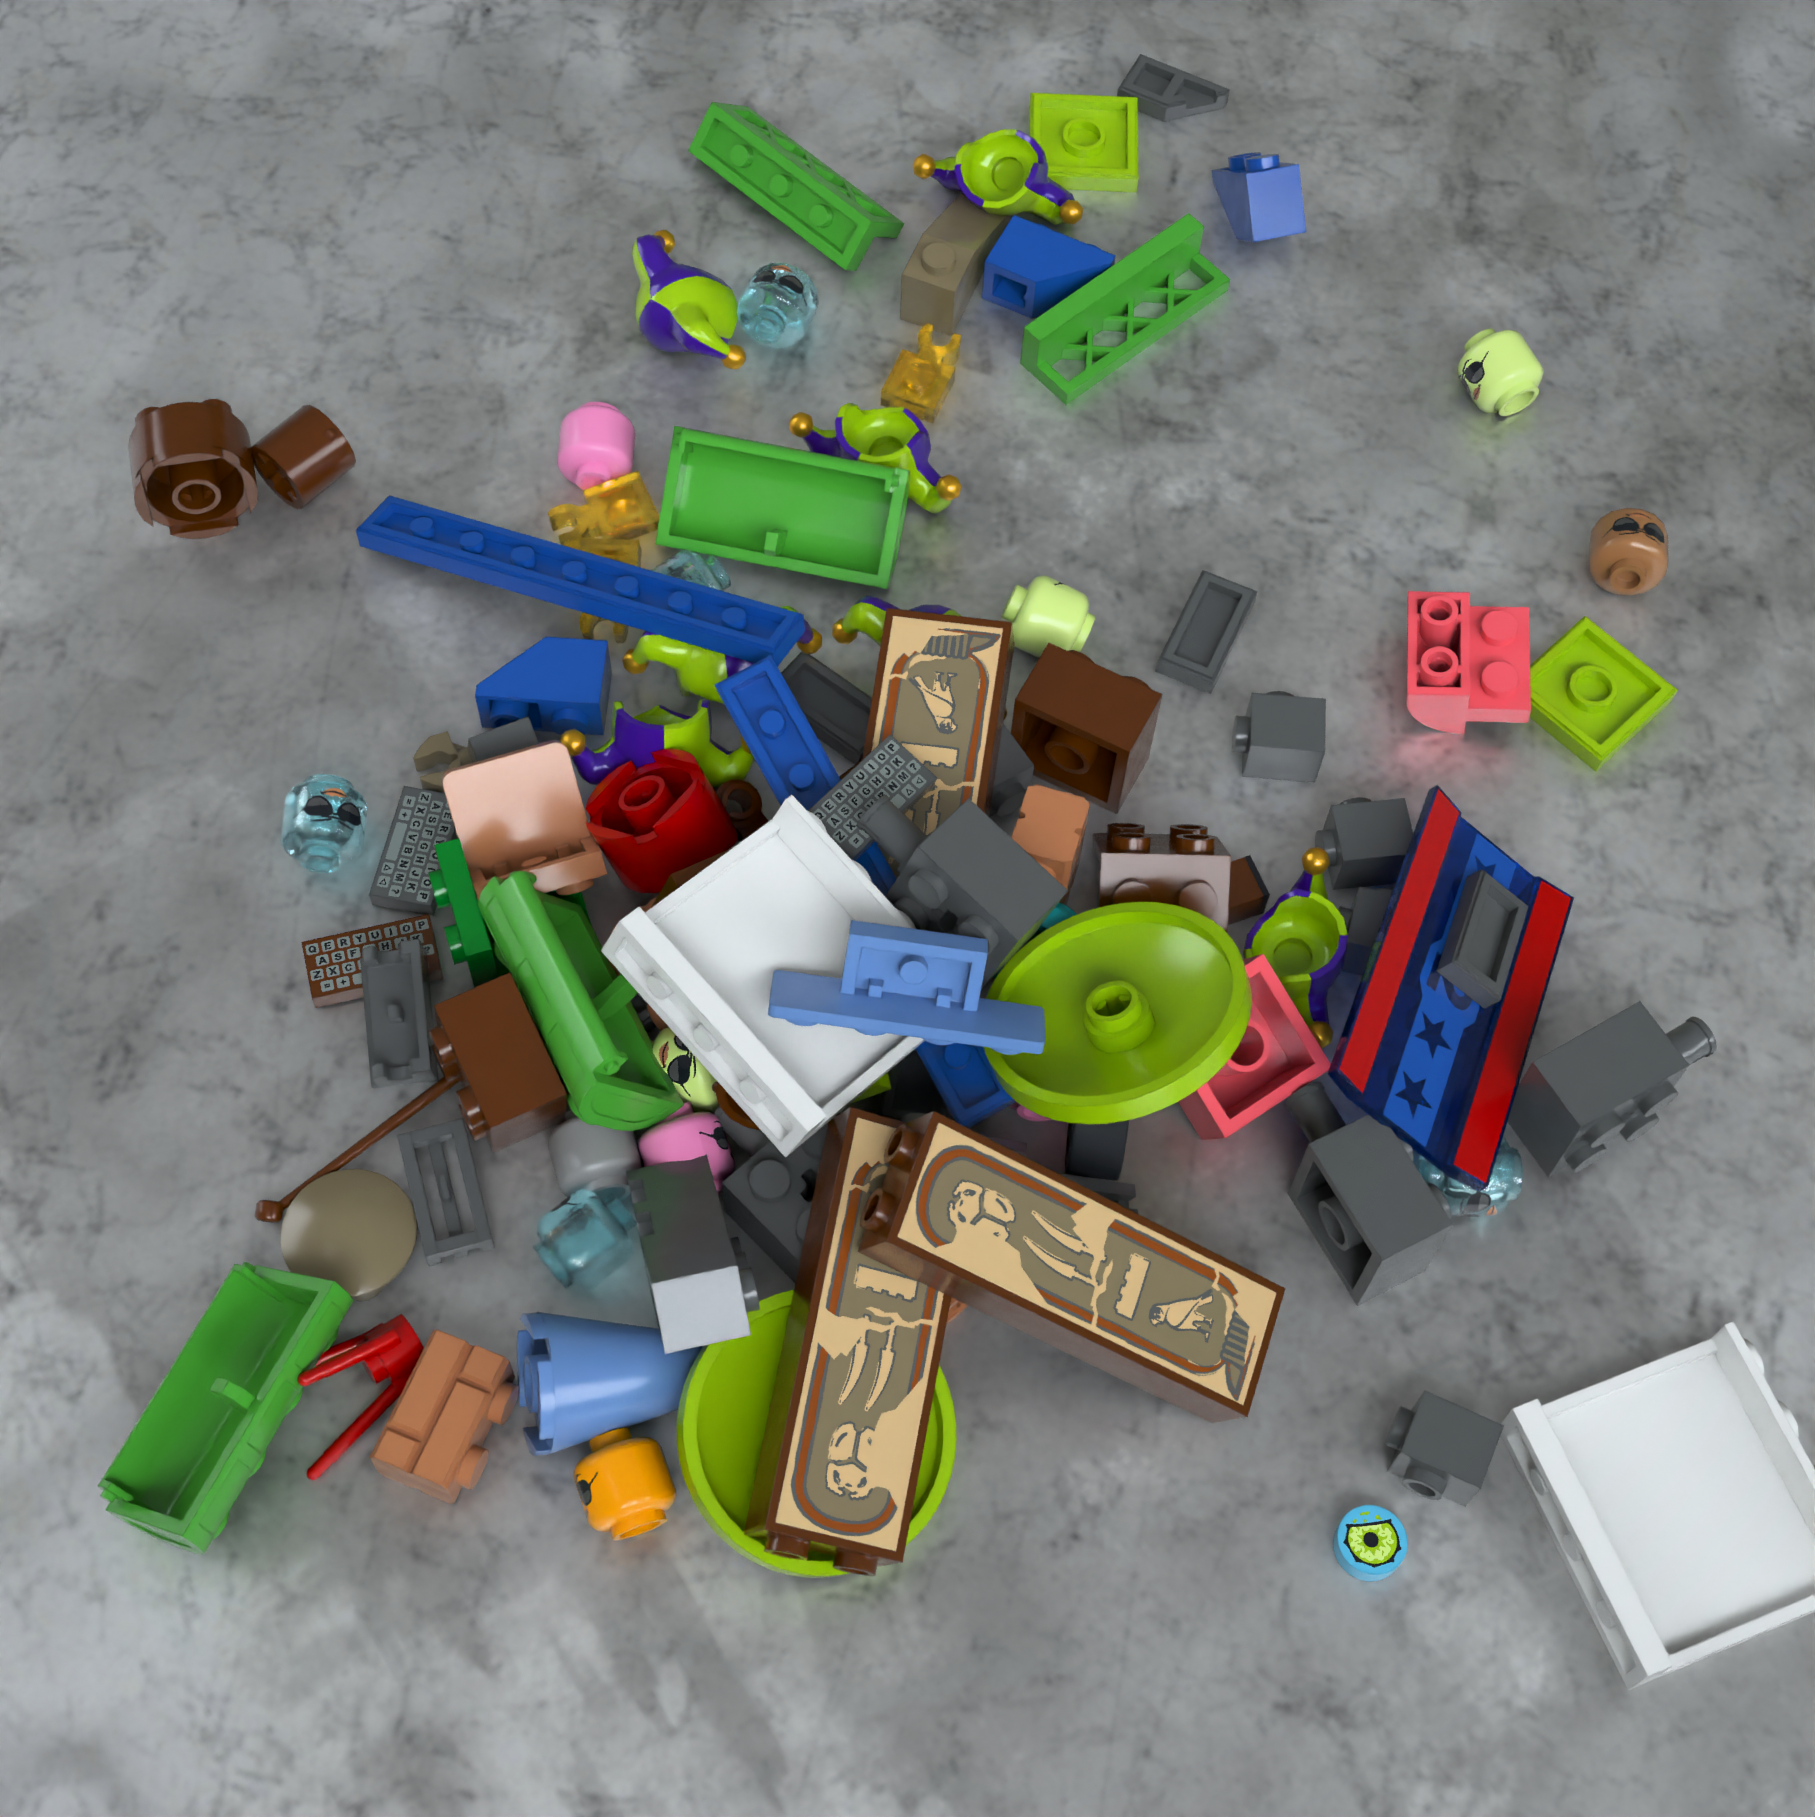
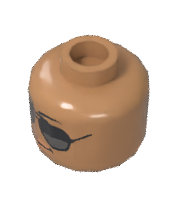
M1623 508L1611 511L1598 520L1592 528L1589 542V570L1596 584L1610 593L1632 596L1651 590L1664 578L1668 565V534L1664 523L1655 514L1643 509Z

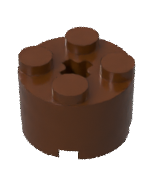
M208 399L203 402L175 403L161 408L148 407L137 414L135 417V427L129 438L128 449L135 506L145 522L153 526L154 520L169 527L170 535L176 537L202 539L222 535L239 525L238 517L248 508L251 514L257 504L258 489L250 436L245 425L233 414L229 404L219 399Z

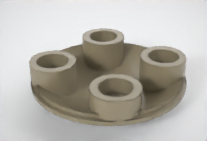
M345 1169L321 1176L298 1193L289 1205L283 1218L280 1245L285 1263L292 1273L335 1281L350 1294L353 1300L359 1302L369 1301L376 1297L385 1285L397 1277L408 1263L415 1248L418 1224L410 1199L394 1181L369 1170Z

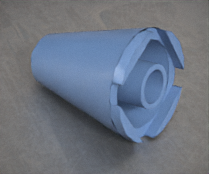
M543 1312L522 1314L520 1320L527 1330H519L517 1333L516 1366L520 1407H527L529 1413L535 1414L536 1426L523 1428L529 1452L534 1456L548 1455L592 1440L606 1432L627 1428L677 1411L690 1368L704 1346L665 1354L658 1328Z

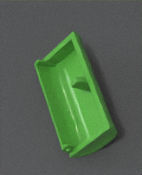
M674 426L655 544L888 589L894 574L909 496L910 471Z
M514 871L506 880L494 876L481 891L478 906L495 941L492 944L493 951L499 961L509 969L525 1006L544 1041L543 1044L553 1066L558 1069L569 1091L567 1102L573 1113L589 1125H598L621 1131H634L663 1121L679 1110L684 1104L669 1075L656 1059L653 1053V1044L630 1001L638 992L622 974L617 976L610 966L608 958L601 952L603 947L582 907L535 890L533 883L537 881V878L529 872Z
M243 1262L242 1265L234 1264L98 1484V1487L103 1490L100 1497L110 1502L105 1510L158 1540L196 1554L204 1555L211 1541L225 1528L229 1518V1511L247 1480L262 1465L266 1456V1448L285 1416L300 1401L303 1386L298 1383V1376L315 1367L321 1355L336 1340L339 1325L354 1301L350 1294L335 1281L258 1265L253 1266L248 1262Z

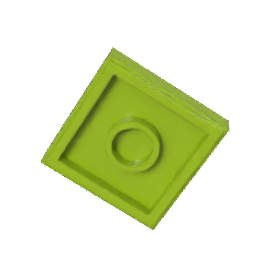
M1030 93L1029 136L1033 137L1045 152L1049 167L1048 177L1066 190L1137 193L1139 180L1138 97Z
M1584 616L1530 665V718L1597 772L1672 702L1678 690L1589 618Z

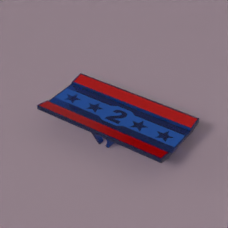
M1436 785L1429 789L1328 1075L1346 1098L1380 1124L1390 1127L1400 1140L1410 1145L1414 1151L1446 1176L1479 1192L1489 1186L1574 897L1540 876L1530 874L1462 818V812L1444 791ZM1481 869L1528 906L1501 999L1485 1009L1436 971L1466 878Z

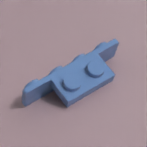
M851 920L842 979L784 970H775L773 972L768 1015L774 1018L785 1019L795 1025L813 1026L824 1024L852 1028L862 1034L879 1036L886 1033L922 1038L936 1045H950L953 1043L989 1047L996 1052L1007 1055H1015L1022 1052L1041 1054L1045 1044V1016L1042 1007L979 998L988 955V939Z

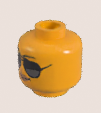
M629 1428L615 1429L590 1440L589 1446L592 1453L582 1458L573 1472L574 1481L589 1525L595 1530L610 1532L612 1539L617 1541L643 1534L664 1524L667 1521L665 1511L675 1502L677 1494L659 1442L650 1437L632 1438Z

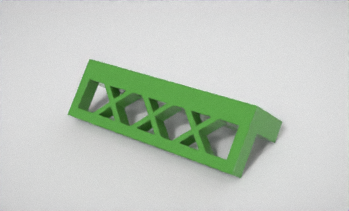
M711 102L688 151L841 268L857 271L874 237H898L904 226L902 221L748 106Z
M1188 213L1024 327L1020 364L1067 405L1228 291L1230 279L1199 253L1204 226ZM1189 269L1206 283L1199 290L1174 289V280ZM1142 302L1166 304V313L1159 318L1134 317V308ZM1102 330L1126 332V341L1118 347L1093 346V337ZM1061 359L1085 361V370L1070 381H1067L1051 366Z

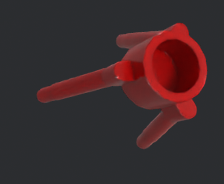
M402 1314L385 1324H378L359 1336L331 1346L321 1355L315 1367L298 1376V1383L305 1387L361 1362L376 1385L385 1379H388L391 1383L308 1468L306 1472L308 1479H318L400 1397L424 1349L414 1329Z

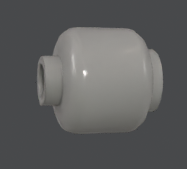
M570 1109L564 1116L565 1121L560 1123L551 1132L548 1140V1149L558 1187L565 1196H571L572 1199L580 1200L581 1205L588 1208L608 1206L627 1198L631 1193L626 1171L643 1168V1161L638 1149L635 1132L589 1125L580 1120Z

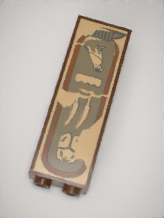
M887 608L862 760L891 735L937 777L934 786L905 813L926 835L937 829L968 798L989 817L1015 646L1012 622ZM877 844L897 879L900 874L897 868L900 864Z
M850 1107L828 1122L744 1535L766 1540L764 1552L789 1559L807 1560L809 1550L834 1556V1569L857 1575L875 1576L877 1566L903 1563L951 1297L858 1252L866 1230L860 1226L863 1209L872 1193L876 1189L881 1188L889 1164L884 1162L885 1149L894 1131L901 1124L906 1123Z
M935 1111L906 1124H901L894 1131L884 1153V1162L889 1164L881 1188L876 1189L872 1193L861 1215L860 1226L866 1230L858 1249L859 1253L1210 1423L1248 1417L1286 1288Z

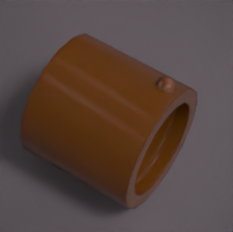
M311 405L302 406L251 447L254 466L260 476L279 498L295 509L305 507L352 469L356 463L354 452L339 428L329 417Z

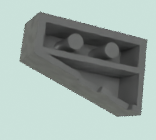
M707 1154L691 1160L671 1161L626 1171L652 1303L665 1354L750 1336L751 1331L747 1313L760 1310L755 1280L751 1267H748L745 1252H742L738 1236L733 1238L729 1236Z

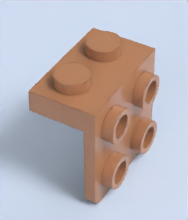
M547 741L452 768L443 774V790L457 837L461 842L478 901L481 891L494 876L506 880L514 871H526L534 874L537 878V881L533 883L535 890L543 893L556 890L558 895H570L584 891L593 886L594 878L607 875L601 850L585 823L588 821L568 749L561 741Z

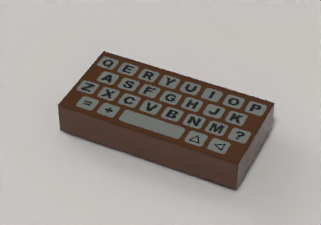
M425 914L301 942L311 996L315 1007L319 1008L363 998L360 958H363L362 949L367 946H375L377 951H392L399 949L400 941L419 939L427 953L430 982L443 980L430 915Z

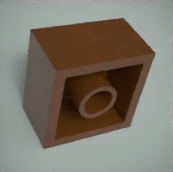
M1048 643L1015 698L1011 734L1034 764L1033 776L1074 795L1084 797L1085 800L1118 814L1149 759L1162 694L1152 690L1145 682L1136 677L1121 676L1095 664L1088 656L1074 650L1066 651Z
M510 972L434 1005L437 1027L428 1030L433 1043L431 1048L445 1080L448 1082L457 1077L460 1080L463 1088L456 1091L460 1102L458 1107L474 1141L486 1137L492 1152L495 1153L565 1121L567 1093Z

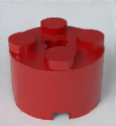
M662 749L651 752L655 762L637 769L632 760L619 766L597 785L588 798L585 809L590 815V822H585L587 829L622 884L632 891L658 893L662 890L672 873L726 851L737 841L738 833L732 824L731 817L695 757L683 750Z

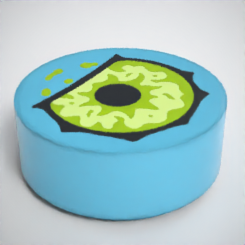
M1363 1505L1349 1511L1339 1523L1333 1536V1551L1338 1563L1349 1575L1363 1581H1379L1389 1577L1405 1558L1408 1547L1407 1534L1400 1520L1392 1512L1375 1505Z

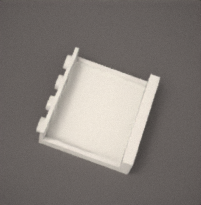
M793 795L785 799L772 820L648 911L644 912L638 907L622 918L601 950L785 1158L925 1041L922 1038L888 1033L879 1036L865 1035L852 1028L824 1024L799 1026L785 1019L774 1018L768 1015L772 978L775 970L842 979L851 920L916 929L912 920L904 912L896 909L872 883L865 868L858 862L851 860L829 836L822 821L815 814L807 811Z
M1734 1321L1725 1324L1709 1340L1542 1406L1539 1400L1535 1399L1515 1407L1501 1423L1504 1425L1501 1437L1628 1690L1815 1612V1465H1812L1798 1440V1425L1792 1412L1783 1402L1776 1400L1763 1376L1764 1366L1758 1350L1749 1340L1742 1338Z

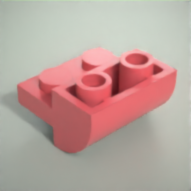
M1408 591L1407 708L1410 714L1427 727L1457 734H1464L1466 721L1528 723L1531 712L1529 607L1470 606V592Z

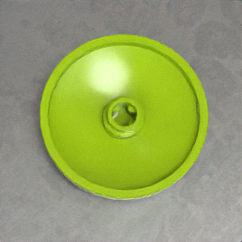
M1129 902L1099 907L1061 921L1029 941L1006 963L987 994L986 999L1039 1006L1044 1009L1045 1044L1043 1053L1032 1054L1022 1052L1020 1054L1007 1055L996 1052L989 1047L983 1048L998 1082L1006 1093L1017 1103L1038 1115L1075 1124H1108L1143 1117L1175 1104L1195 1092L1218 1073L1231 1058L1246 1032L1252 1008L1250 980L1240 951L1233 939L1213 920L1198 912L1181 906L1159 902Z
M790 1290L760 1300V1310L747 1313L751 1331L750 1336L705 1345L699 1352L690 1368L679 1401L677 1415L679 1462L691 1498L700 1514L712 1530L740 1555L767 1569L791 1576L821 1578L844 1575L849 1573L833 1568L834 1556L809 1550L807 1560L784 1558L764 1552L766 1540L744 1535L794 1290ZM940 1365L938 1367L906 1545L922 1531L936 1512L946 1492L955 1460L957 1436L954 1405L949 1386Z

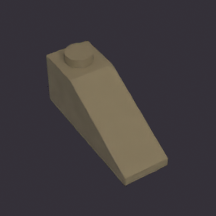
M960 193L922 234L902 273L900 319L952 336L984 273L985 260L1012 216L989 214L973 205L964 193Z

